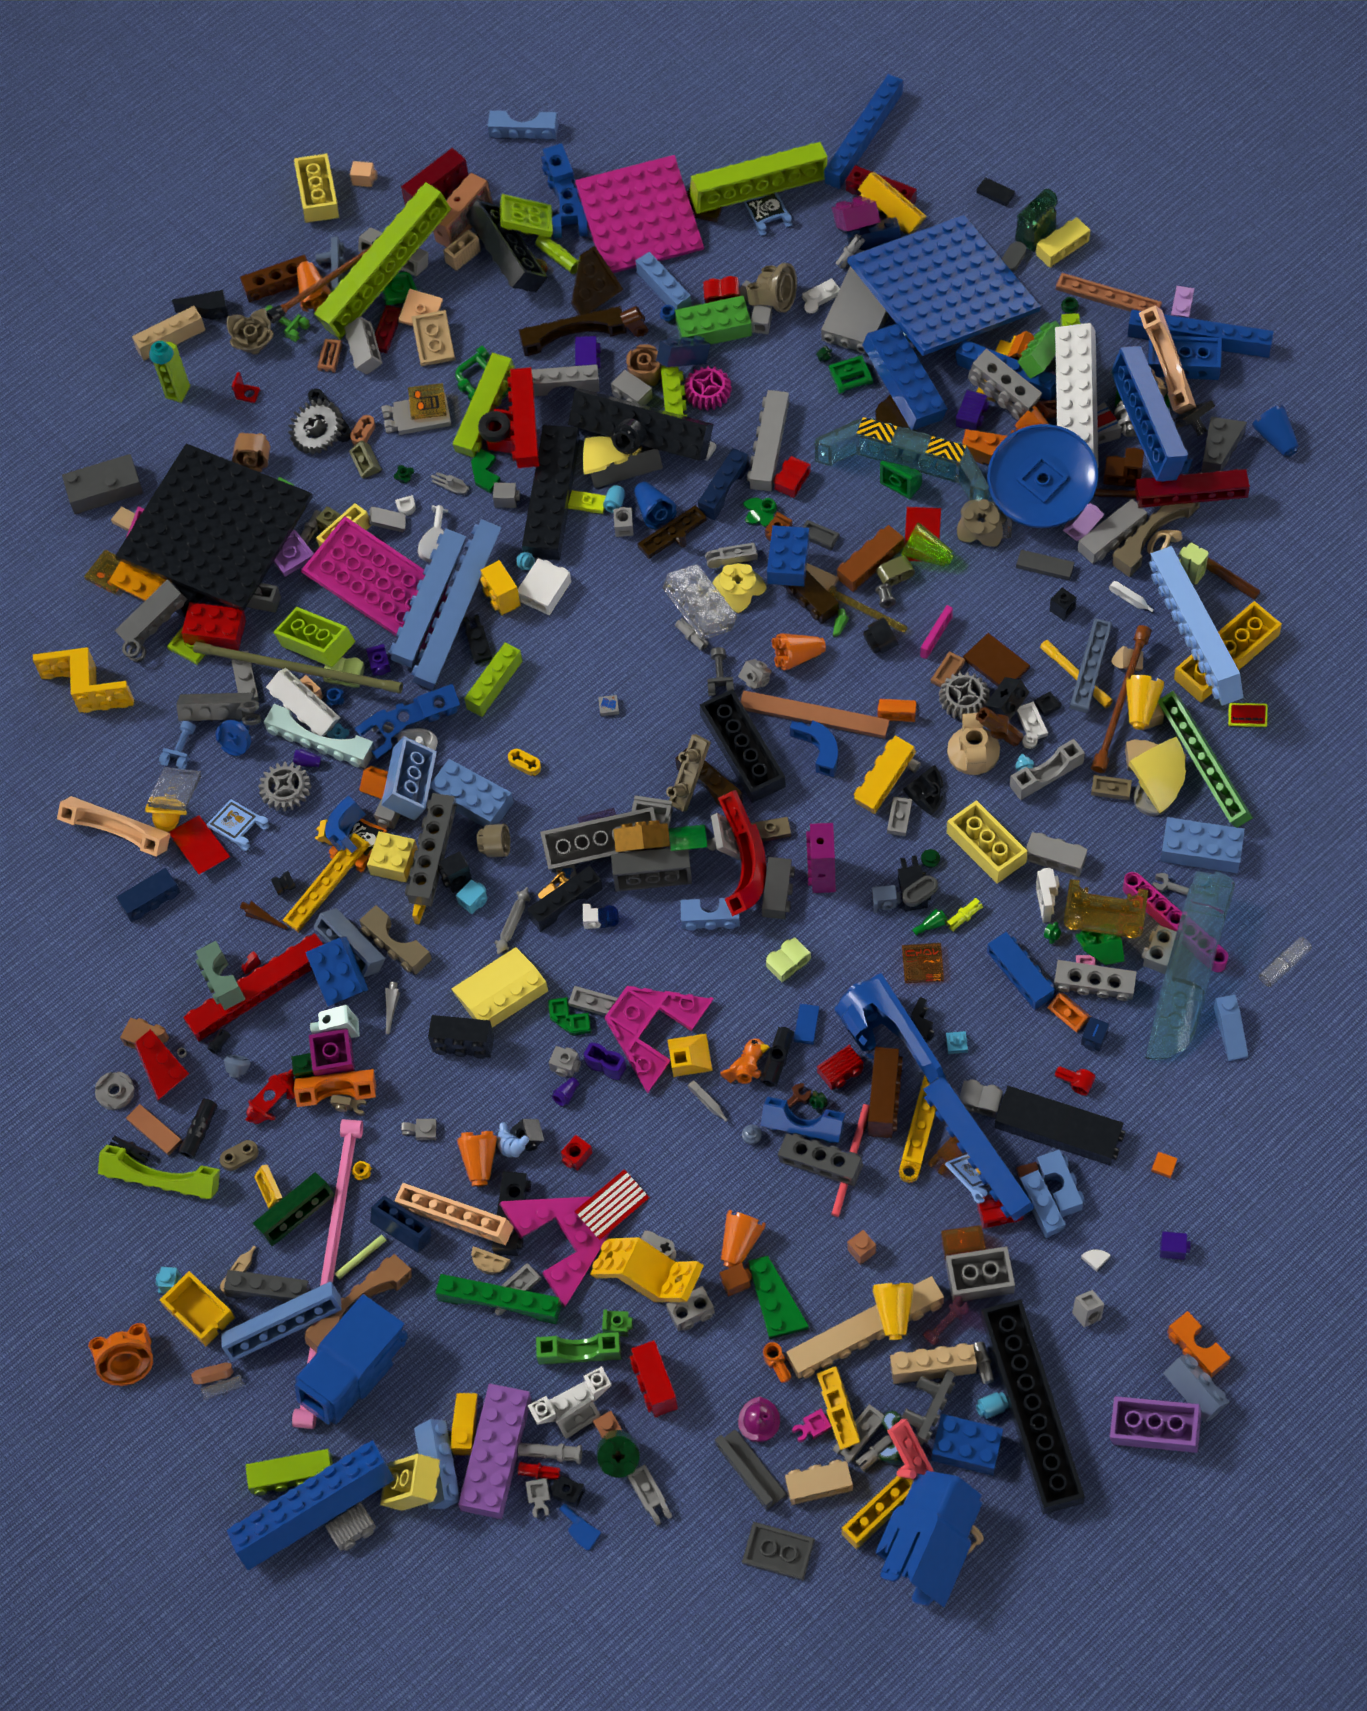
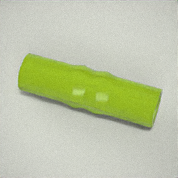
M539 236L536 239L535 245L571 274L576 273L578 260L566 249L549 237Z

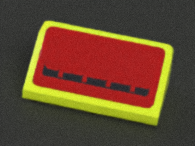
M1230 703L1228 707V726L1267 727L1268 705Z

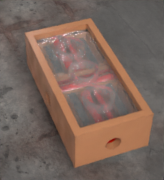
M470 173L462 181L461 185L453 191L452 195L446 200L451 211L433 231L436 242L447 247L472 228L465 215L476 200L493 204L487 180Z

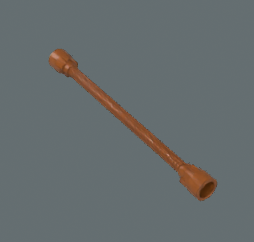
M1144 625L1137 627L1133 639L1135 640V648L1102 748L1098 754H1095L1091 769L1097 773L1106 772L1110 759L1107 757L1108 750L1127 696L1126 678L1130 679L1131 675H1134L1141 650L1144 645L1148 644L1152 632L1151 628Z

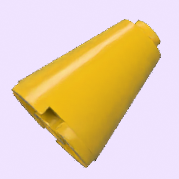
M1131 675L1130 679L1126 678L1129 723L1133 725L1134 729L1143 730L1144 727L1149 726L1164 689V681L1157 678V681L1151 680L1152 676Z
M913 1283L873 1285L872 1291L885 1336H889L890 1340H902V1336L907 1333L914 1291Z

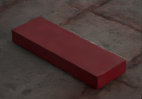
M385 306L374 334L379 352H388L399 324L402 308Z

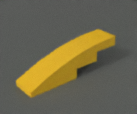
M834 1366L817 1373L822 1388V1395L828 1409L826 1411L840 1450L860 1443L856 1423L838 1368Z

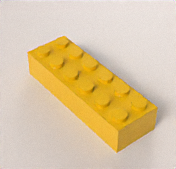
M1253 601L1219 630L1218 633L1236 667L1240 670L1280 635L1282 624L1257 602ZM1191 654L1175 668L1174 680L1202 703L1212 694L1213 688L1207 685L1205 673L1200 672L1199 661L1194 660Z

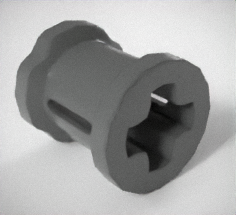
M882 584L875 589L876 594L879 595V604L882 608H890L896 603L891 593L892 586L890 584Z

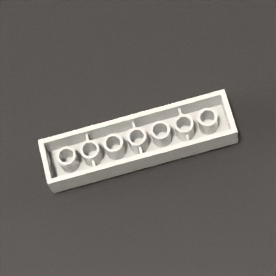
M1091 323L1055 327L1057 426L1066 428L1080 436L1092 450L1098 467L1095 329Z

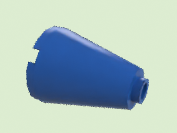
M1277 405L1260 415L1261 420L1259 422L1255 420L1252 426L1283 456L1287 455L1290 457L1297 452L1299 445L1284 406L1281 405L1279 408Z
M641 482L635 487L634 493L646 526L650 529H659V526H664L675 518L677 506L672 499L648 482Z

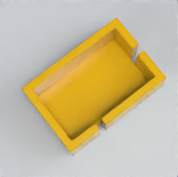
M190 1271L160 1299L164 1308L178 1319L205 1347L219 1334L218 1329L223 1330L235 1318L232 1311Z

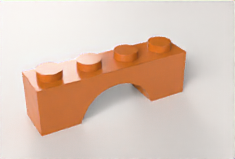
M374 1069L295 1079L294 1094L297 1107L317 1105L321 1100L332 1095H350L356 1100L376 1098L377 1085Z

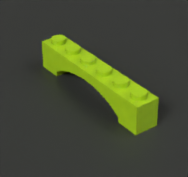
M106 1145L99 1152L98 1174L105 1175L107 1178L123 1179L129 1183H141L147 1187H159L165 1191H177L183 1195L191 1194L199 1196L201 1199H212L218 1192L220 1169L201 1165L196 1171L169 1173L155 1170L139 1163L126 1153L125 1148Z

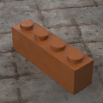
M890 525L880 529L873 539L867 540L859 551H855L851 555L849 560L838 566V580L854 592L876 572V569L881 564L888 562L904 548V537Z

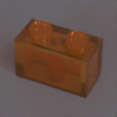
M982 1225L941 1231V1243L945 1261L948 1255L986 1250Z

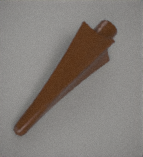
M244 901L241 903L240 909L246 912L245 916L287 930L288 927L273 918L253 901L250 904Z

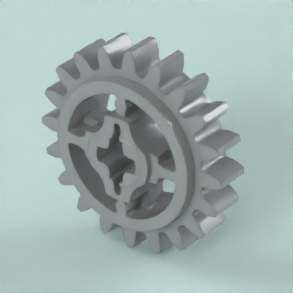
M284 762L283 766L280 767L276 763V769L270 766V773L263 772L265 778H260L261 784L258 785L259 794L264 804L268 803L269 808L275 806L276 811H278L282 807L283 811L286 812L287 807L294 810V804L300 807V800L306 802L304 795H310L308 789H311V784L309 783L310 778L307 776L306 770H302L300 765L295 768L292 762L288 767L287 763ZM296 779L299 781V786L297 789H295L294 782ZM273 784L275 785L274 794L271 793V787Z

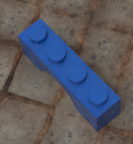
M767 1097L763 1106L760 1126H764L769 1130H782L792 1135L801 1134L810 1139H824L828 1143H839L846 1113L826 1109L820 1117L805 1120L792 1113L787 1100Z

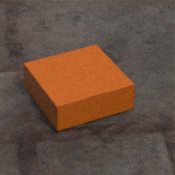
M1158 1152L1151 1172L1171 1179L1178 1158Z

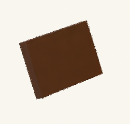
M987 633L963 656L969 665L997 687L1005 677L1019 679L1030 669V665L990 633Z

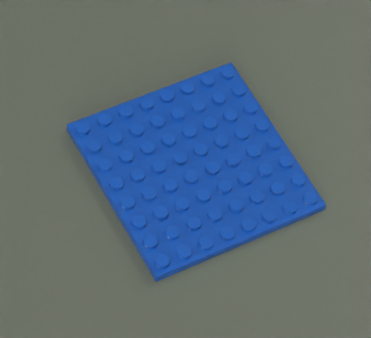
M965 215L849 256L847 263L893 320L898 323L901 330L922 356L1037 313L1041 308L1039 303Z

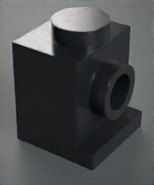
M561 1476L560 1480L556 1479L554 1481L551 1491H553L554 1499L577 1509L586 1489L584 1484ZM565 1486L570 1487L568 1492L563 1491Z

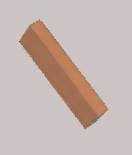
M141 1104L126 1117L128 1122L168 1156L182 1143V1140Z

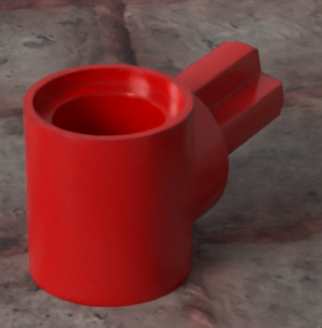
M1058 1066L1055 1072V1077L1071 1083L1072 1090L1084 1096L1088 1095L1096 1078L1092 1072L1086 1069H1079L1073 1072Z

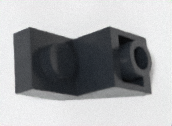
M919 997L912 1011L911 1020L927 1043V1041L932 1040L935 1031L933 1030V1022L925 1019L929 1010L927 999Z

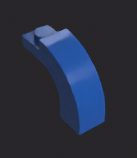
M813 720L810 726L802 722L792 721L790 737L810 742L820 752L815 763L816 773L834 778L838 766V747L833 734L824 725Z
M349 795L337 805L329 816L325 827V834L338 851L347 848L353 853L357 847L349 839V833L353 826L366 814Z

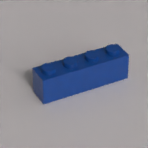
M1005 932L987 944V953L1031 1007L1036 1010L1054 997L1055 987L1049 979L1046 980L1040 967L1030 961L1029 954L1025 950L1022 951L1015 937H1010Z

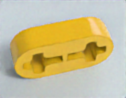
M513 749L508 753V761L512 767L530 776L540 773L541 764L538 758L521 749ZM518 756H520V760H519V759H516L515 761L513 760V757H518ZM529 765H536V768L532 767L531 769H529Z

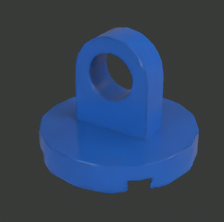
M227 720L218 726L216 740L218 743L220 742L222 750L233 756L244 754L251 745L250 725H244L242 721Z

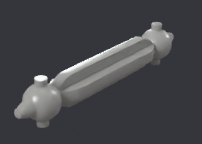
M528 887L516 893L518 900L515 901L500 934L501 940L494 942L497 954L509 950L507 942L513 936L524 911L525 902L531 900Z

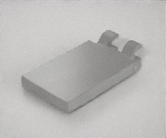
M446 394L432 395L438 396L439 408L428 409L427 414L426 410L417 409V403L421 399L393 402L394 407L389 405L381 406L383 418L389 419L393 417L394 421H384L386 433L398 431L399 435L452 426ZM433 397V407H436L435 397ZM430 398L422 399L424 404L426 399L425 408H431Z

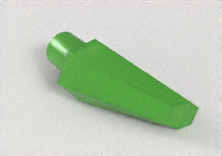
M843 608L838 609L833 637L841 634L849 620Z

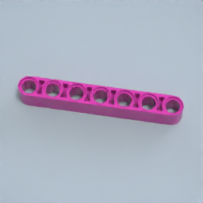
M1129 872L1125 875L1123 891L1161 926L1181 933L1179 942L1212 971L1222 972L1226 968L1228 953L1141 875L1136 872ZM1133 882V883H1135L1136 885L1132 886V885H1129L1128 883ZM1143 895H1148L1150 898H1144ZM1161 907L1164 911H1159L1157 908ZM1171 920H1176L1179 923H1172ZM1185 933H1191L1194 936H1187ZM1204 945L1208 949H1202L1200 946ZM1219 958L1222 962H1217L1214 959Z

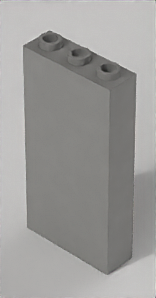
M858 249L857 253L863 252L864 250ZM851 266L823 324L821 340L829 344L833 343L842 346L843 348H850L860 353H866L862 345L867 333L882 329L889 313Z

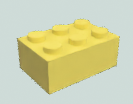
M415 1454L387 1463L395 1480L383 1487L380 1505L403 1511L434 1502L437 1494L436 1483L440 1473V1460Z

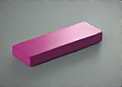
M946 605L921 646L920 657L927 659L953 618V607Z

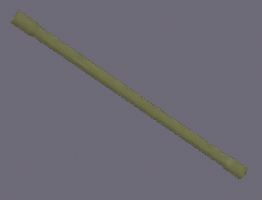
M195 642L193 647L195 653L215 655L279 669L287 668L289 671L379 688L399 694L403 690V683L382 680L217 647L201 642Z

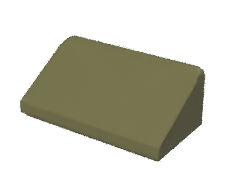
M361 440L349 451L361 478L364 479L382 471L368 443Z

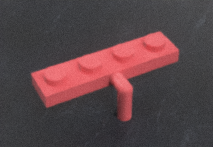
M901 1419L888 1430L905 1464L897 1471V1476L913 1479L914 1481L917 1474L925 1475L926 1471L934 1472L908 1420Z

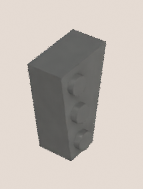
M1217 417L1210 418L1201 473L1223 471L1231 454L1245 435L1247 422Z

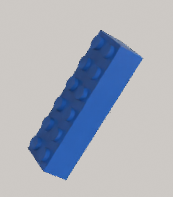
M898 323L867 333L862 346L911 431L943 420L948 408Z

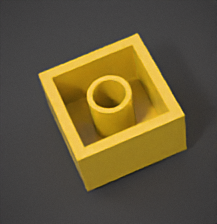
M500 560L480 570L482 576L480 581L483 585L482 591L486 597H490L492 600L490 602L495 611L498 610L502 616L521 606L517 586Z

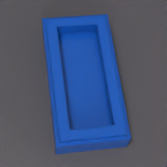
M800 1004L794 1042L814 1045L819 1006Z

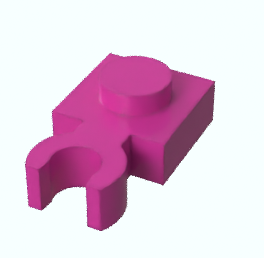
M819 1409L803 1418L805 1425L794 1426L792 1432H803V1435L797 1438L798 1442L801 1443L806 1440L807 1435L811 1434L814 1439L832 1429V1426L822 1409Z

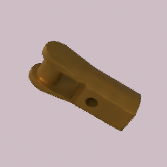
M564 872L557 874L537 894L539 898L542 899L558 888L556 884L559 882L561 883L559 886L568 881L569 879L565 877L566 874Z

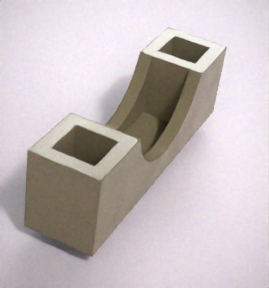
M377 905L359 920L362 927L360 930L367 937L371 936L379 948L382 949L384 947L388 951L387 954L394 961L397 959L401 962V966L405 971H411L416 975L432 960L430 952L417 940L409 943H399L389 937V930L392 925L390 918Z

